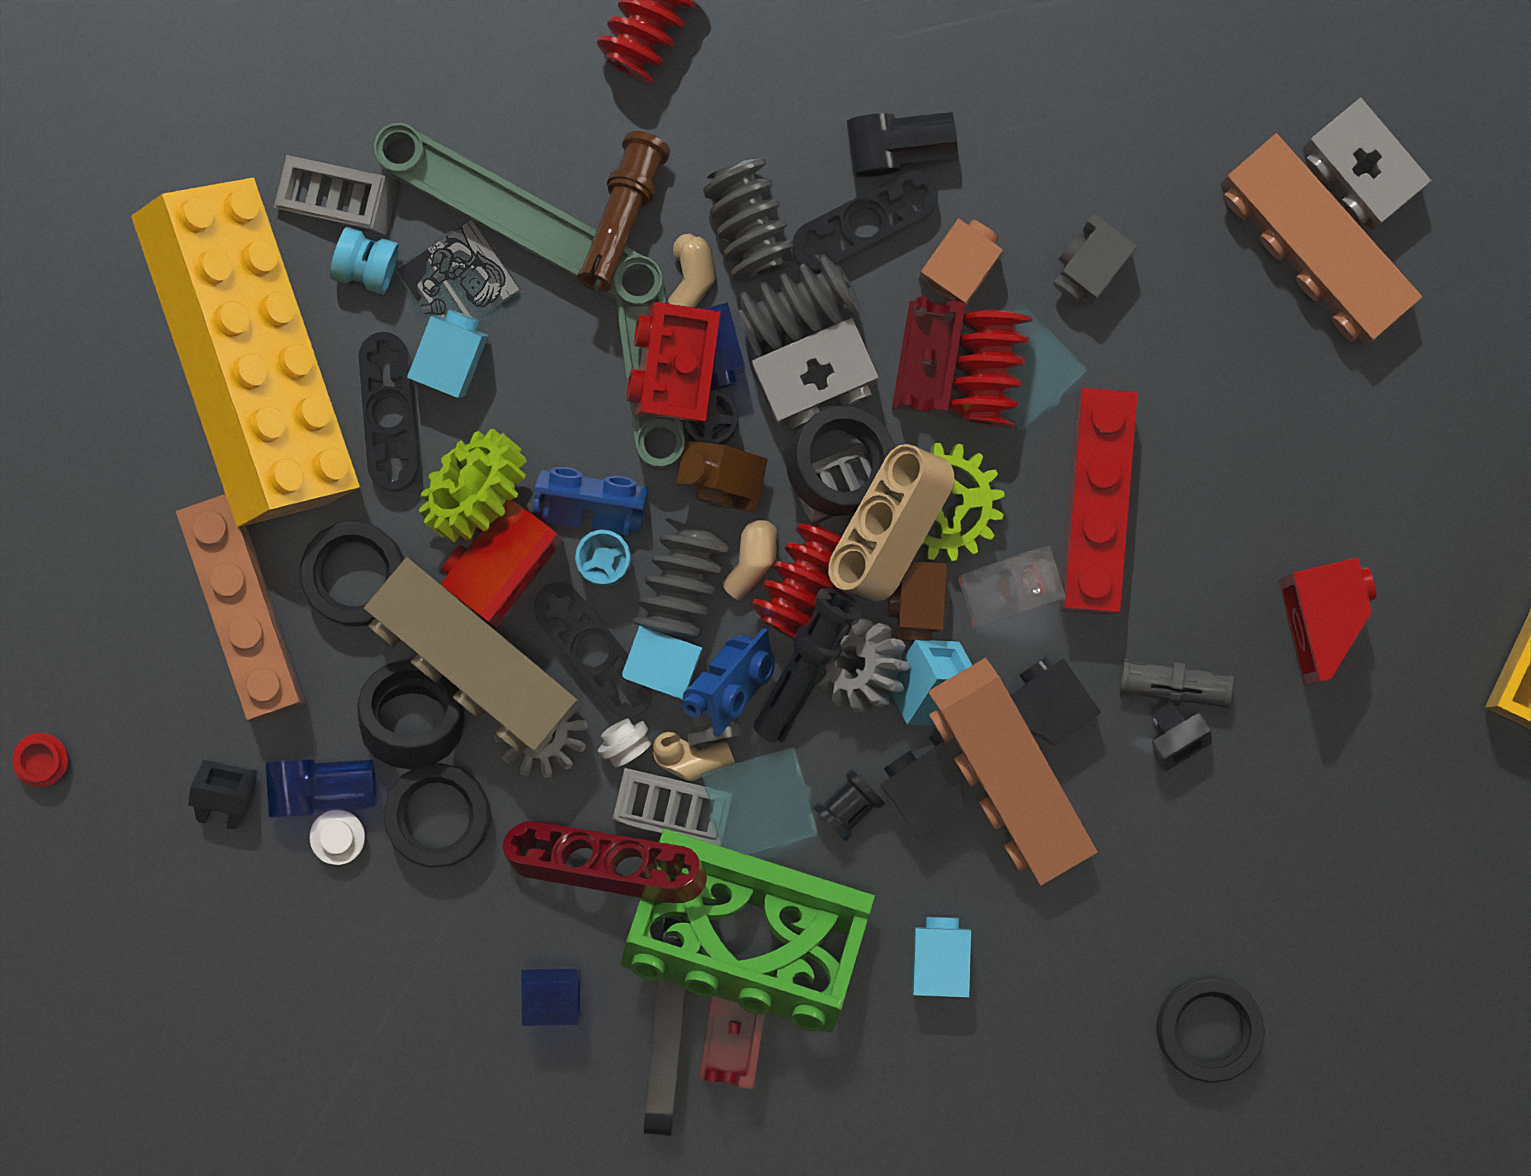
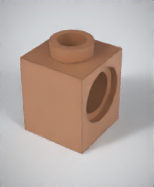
M958 218L921 270L918 280L948 301L965 302L967 305L1001 257L1003 249L996 245L999 237L991 229L976 220H972L968 225Z

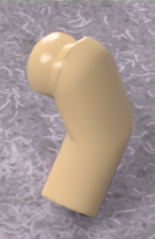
M683 234L674 242L673 255L678 257L684 279L666 303L696 308L713 286L716 279L712 250L704 238L696 237L692 234Z
M751 521L746 525L741 534L739 564L722 582L725 591L737 600H743L775 564L778 532L769 521Z
M664 732L658 735L653 744V755L658 765L685 781H695L736 764L726 739L698 749L695 746H689V743L680 739L678 734Z

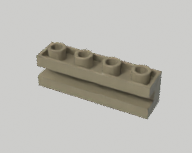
M408 557L403 560L364 607L367 612L375 617L368 627L392 647H395L402 640L417 653L410 661L435 683L444 675L459 688L453 698L477 718L484 711H487L502 725L495 733L520 754L527 746L540 754L553 737L551 735L564 719L568 720L582 704Z

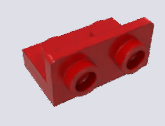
M654 302L648 307L647 315H638L634 332V347L642 348L639 369L630 370L626 392V401L635 402L633 416L646 417L651 415L698 423L706 421L720 319L719 311Z

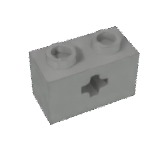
M1361 97L1314 135L1303 148L1309 155L1305 161L1311 172L1324 184L1331 181L1344 197L1340 201L1342 207L1358 225L1361 226L1366 223L1372 231L1432 181ZM1367 159L1373 167L1368 173L1358 177L1352 169L1357 162L1361 163Z
M849 318L751 361V368L777 427L789 422L792 430L803 427L814 414L820 412V408L839 401L841 406H852L871 397L872 393L869 387L876 385L879 378L853 318ZM816 365L820 372L830 370L831 374L826 378L825 389L818 390L814 383L804 386L802 381L808 377L809 366Z

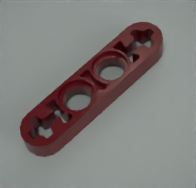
M528 821L520 823L509 830L502 846L504 855L513 870L523 877L663 902L686 903L692 901L702 893L707 881L705 869L698 855L692 849L679 845ZM538 843L541 849L533 848L534 844ZM581 848L593 850L591 858L584 865L579 867L566 866L568 857L574 851ZM522 850H528L525 856H522ZM629 857L642 858L641 866L633 874L628 876L615 874L617 866L624 859ZM683 868H687L688 875L680 874ZM668 875L677 876L675 882H671Z

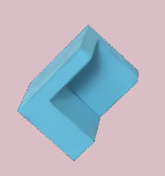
M639 625L622 676L626 680L663 692L665 695L683 701V693L690 687L703 649L702 647Z
M915 639L902 661L908 662L911 668L905 672H898L897 676L905 690L899 693L890 690L889 692L907 725L935 726L929 714L938 708L928 691L972 666V663L960 642Z

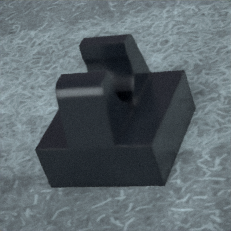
M1171 701L1152 712L1154 716L1153 722L1161 736L1152 741L1153 752L1165 772L1212 744L1211 730L1200 713L1185 721Z
M203 760L190 787L188 806L194 807L196 820L199 823L205 824L211 810L227 813V828L236 829L255 790L257 771Z

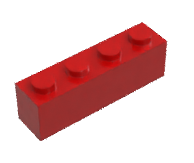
M1082 388L1077 394L1060 611L1111 616L1120 613L1138 392Z

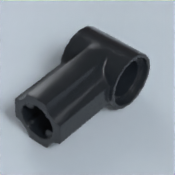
M953 112L895 118L894 114L879 113L862 115L846 121L852 173L855 177L883 176L899 172L901 167L958 160L957 133Z

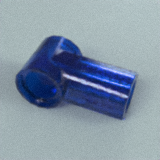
M315 759L265 763L268 818L317 815L318 810L365 809L376 806L377 788L374 760L315 763Z

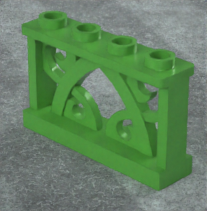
M663 829L659 842L684 846L692 849L698 855L706 872V886L699 896L686 903L666 902L654 905L656 900L641 898L625 944L620 965L631 969L635 975L643 979H663L684 986L690 993L700 997L716 996L738 1003L742 1009L753 1014L762 1015L769 1013L791 1020L797 1027L807 1031L816 1032L823 1030L833 1032L842 1010L875 895ZM683 868L680 874L688 875L689 872L687 868ZM668 875L670 879L676 880L677 876ZM711 892L731 899L730 902L723 905H703V902L716 903V898L712 896ZM747 904L763 908L764 918L769 929L786 945L765 955L738 961L720 941L709 920L729 918L740 912ZM783 914L799 919V922H791L790 928L801 934L797 935L781 922L779 915ZM665 917H684L686 923H676L668 928L665 933V937L677 936L680 938L683 946L680 948L652 939L650 934L651 926ZM832 930L847 935L839 963L827 951L819 947ZM806 957L816 961L826 971L829 987L825 991L819 992L793 984V979L798 976L807 978L813 984L814 972L811 966L804 961Z

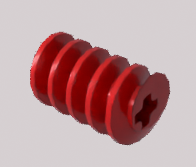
M619 0L618 8L625 17L613 16L609 18L607 26L614 36H599L597 46L605 55V60L613 67L635 80L652 85L654 80L643 69L645 64L663 66L664 60L654 50L655 46L661 45L673 48L675 42L664 31L665 28L671 26L683 29L685 22L677 15L675 10L677 7L694 10L696 4L692 0Z
M980 310L964 314L963 324L976 331V333L960 336L959 345L973 354L957 357L956 367L969 374V376L953 379L952 388L966 397L951 400L949 403V410L962 417L963 420L1000 428H1015V424L1003 418L1001 414L1002 411L1016 409L1019 406V402L1005 395V390L1022 386L1023 381L1009 374L1008 371L1011 367L1022 366L1026 363L1025 358L1012 352V347L1029 343L1030 338L1016 331L1015 328L1017 324L1032 322V318L1018 313L999 310Z
M799 523L796 531L804 540L805 545L792 542L787 543L785 550L794 563L776 561L773 568L783 581L765 580L762 585L772 600L754 599L751 603L752 608L762 621L794 640L797 629L801 625H806L811 617L808 613L810 608H816L814 598L821 588L840 590L831 582L828 569L829 561L841 536L820 525L814 526Z

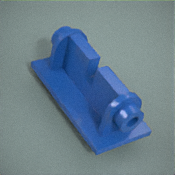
M554 467L550 471L541 470L534 487V492L537 493L534 499L532 515L543 516L542 522L580 528L583 510L589 509L594 510L591 530H609L625 536H629L630 531L641 532L644 511L641 510H643L648 487L636 486V481L623 476H607L604 480L582 477V472L568 467Z
M762 628L754 639L747 635L731 637L709 664L710 673L703 671L683 693L682 708L684 712L692 718L700 716L710 718L713 735L716 737L722 734L734 718H738L742 714L747 702L772 677L775 658L771 653L768 629Z

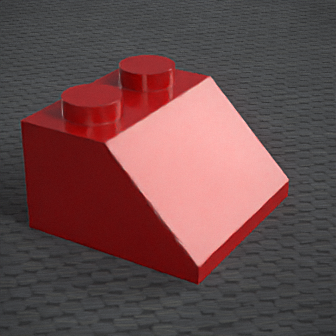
M512 499L506 500L502 505L505 509V514L502 517L499 516L490 523L489 529L485 532L477 527L476 529L481 533L468 550L462 545L458 546L441 568V571L447 575L441 585L496 628L563 543L558 533Z
M1359 557L1294 572L1278 580L1304 686L1332 679L1372 612L1370 601L1376 600V587L1369 567L1361 569Z

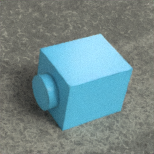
M448 310L446 318L440 315L431 316L407 378L456 398L466 396L489 335L476 330L479 324L478 320L453 310Z
M926 917V927H913L911 989L913 995L969 997L971 930L960 929L959 918Z

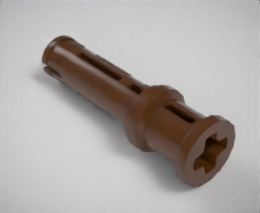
M632 131L625 135L622 142L625 152L619 167L611 172L608 177L607 186L610 197L582 269L579 270L577 275L579 282L589 289L594 290L597 279L601 280L598 286L599 292H607L611 289L612 280L640 208L653 200L656 190L653 182L660 165L665 164L670 156L671 150L662 139L646 132Z

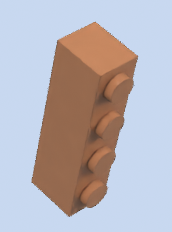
M1277 133L1228 174L1222 182L1221 186L1227 191L1223 198L1230 209L1242 220H1245L1247 217L1252 219L1263 232L1259 239L1264 247L1277 260L1281 261L1283 258H1286L1299 272L1295 277L1299 286L1312 300L1316 302L1321 298L1336 314L1332 317V322L1349 341L1355 342L1358 339L1365 347L1423 297Z
M226 494L177 510L176 514L246 719L257 722L306 705L307 701L247 526H236Z
M986 657L928 691L938 708L930 713L929 716L945 743L954 738L963 753L955 757L954 760L970 787L979 782L988 797L979 801V804L995 831L1003 826L1007 829L1012 840L1004 844V847L1019 873L1030 869L1041 886L1098 853L1001 678Z

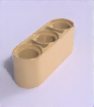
M910 444L899 445L891 450L829 561L828 574L831 582L837 588L873 601H883L894 593L951 493L954 485V471L952 465L946 459Z

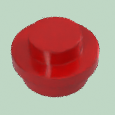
M34 733L26 736L17 744L12 756V765L17 777L26 785L36 788L49 787L60 781L66 773L69 762L64 744L55 736L47 733Z

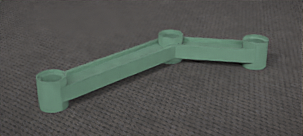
M391 123L383 127L377 134L374 142V154L384 172L391 178L400 180L577 278L593 241L596 229L423 135L410 125ZM398 140H408L415 144L412 158L403 164H395L387 159L389 147ZM625 247L612 280V287L609 291L602 293L616 300L628 384L630 370L639 369L642 348L634 347L637 317L639 314L647 315L648 307L654 302L666 303L662 272L658 264L650 257L643 256ZM636 270L648 272L654 278L653 288L643 296L629 294L623 287L625 278L629 273ZM597 279L595 284V289L597 290L601 281L599 279ZM630 402L635 443L640 460L654 471L674 469L680 463L684 450L685 435L683 421L651 415L646 417L633 416L635 402ZM666 431L675 437L677 441L676 448L669 457L659 459L648 454L645 445L652 433Z

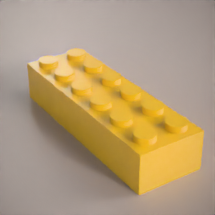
M254 177L164 193L131 215L236 526L241 527L325 506L358 489L360 485Z

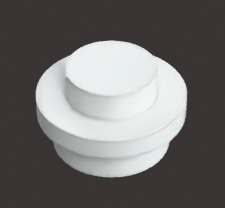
M629 718L615 723L602 733L601 737L604 743L599 747L598 753L602 759L609 758L614 767H619L632 761L651 745L650 740L646 736L648 727L644 721L632 724Z
M331 810L320 815L313 823L310 830V844L313 852L322 861L333 865L346 864L354 860L361 853L365 844V830L361 821L354 814L345 810Z

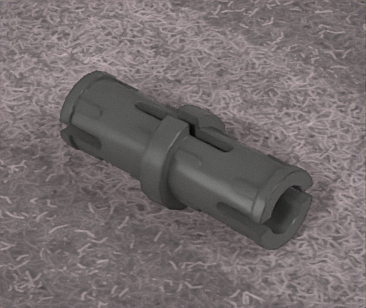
M1124 659L1120 695L1130 694L1168 699V702L1171 701L1174 706H1180V702L1184 701L1222 706L1229 709L1234 674L1185 669V663L1173 662V667L1132 662Z

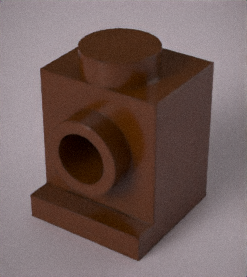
M685 440L676 483L697 489L695 499L708 502L712 506L757 512L768 459L727 445Z
M911 562L900 585L888 597V617L898 618L897 630L899 640L915 641L916 639L929 641L931 640V632H942L944 630L947 563Z

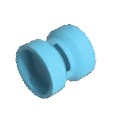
M346 227L339 238L333 255L330 278L346 284L354 280L363 283L367 291L384 295L396 266L399 243L384 238L375 242L366 239L362 231Z
M597 530L590 532L582 538L576 548L575 560L578 570L587 582L596 587L608 588L616 586L626 579L631 570L632 557L630 549L623 538L613 531Z

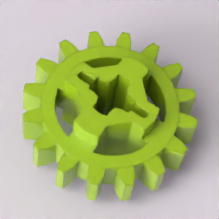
M490 429L485 436L479 431L474 432L470 443L467 445L460 440L454 449L441 458L443 467L440 471L432 472L428 476L431 480L430 487L422 491L420 495L426 501L419 509V513L425 517L423 522L440 537H446L450 542L454 543L459 536H462L466 541L470 540L477 527L484 532L488 530L490 523L505 514V509L502 506L505 501L517 497L518 493L515 491V484L525 479L526 474L519 469L527 462L526 457L520 453L522 449L504 433L499 434L495 429Z
M934 443L931 445L930 453L946 459L952 467L966 473L976 486V488L967 489L954 479V485L949 496L956 497L957 506L948 509V518H944V512L942 509L940 510L933 523L938 538L927 534L922 543L926 546L925 559L934 560L938 555L939 549H944L948 562L957 561L958 547L962 546L966 552L974 555L978 552L977 544L974 540L977 536L986 540L993 539L995 535L986 525L989 520H1002L1004 514L992 508V501L1004 497L1005 494L1002 490L990 489L989 482L998 475L996 470L982 473L978 469L983 459L982 454L977 453L968 460L963 459V445L955 444L950 454L945 455L941 443ZM979 507V512L973 525L960 535V531H962L960 521L970 508Z

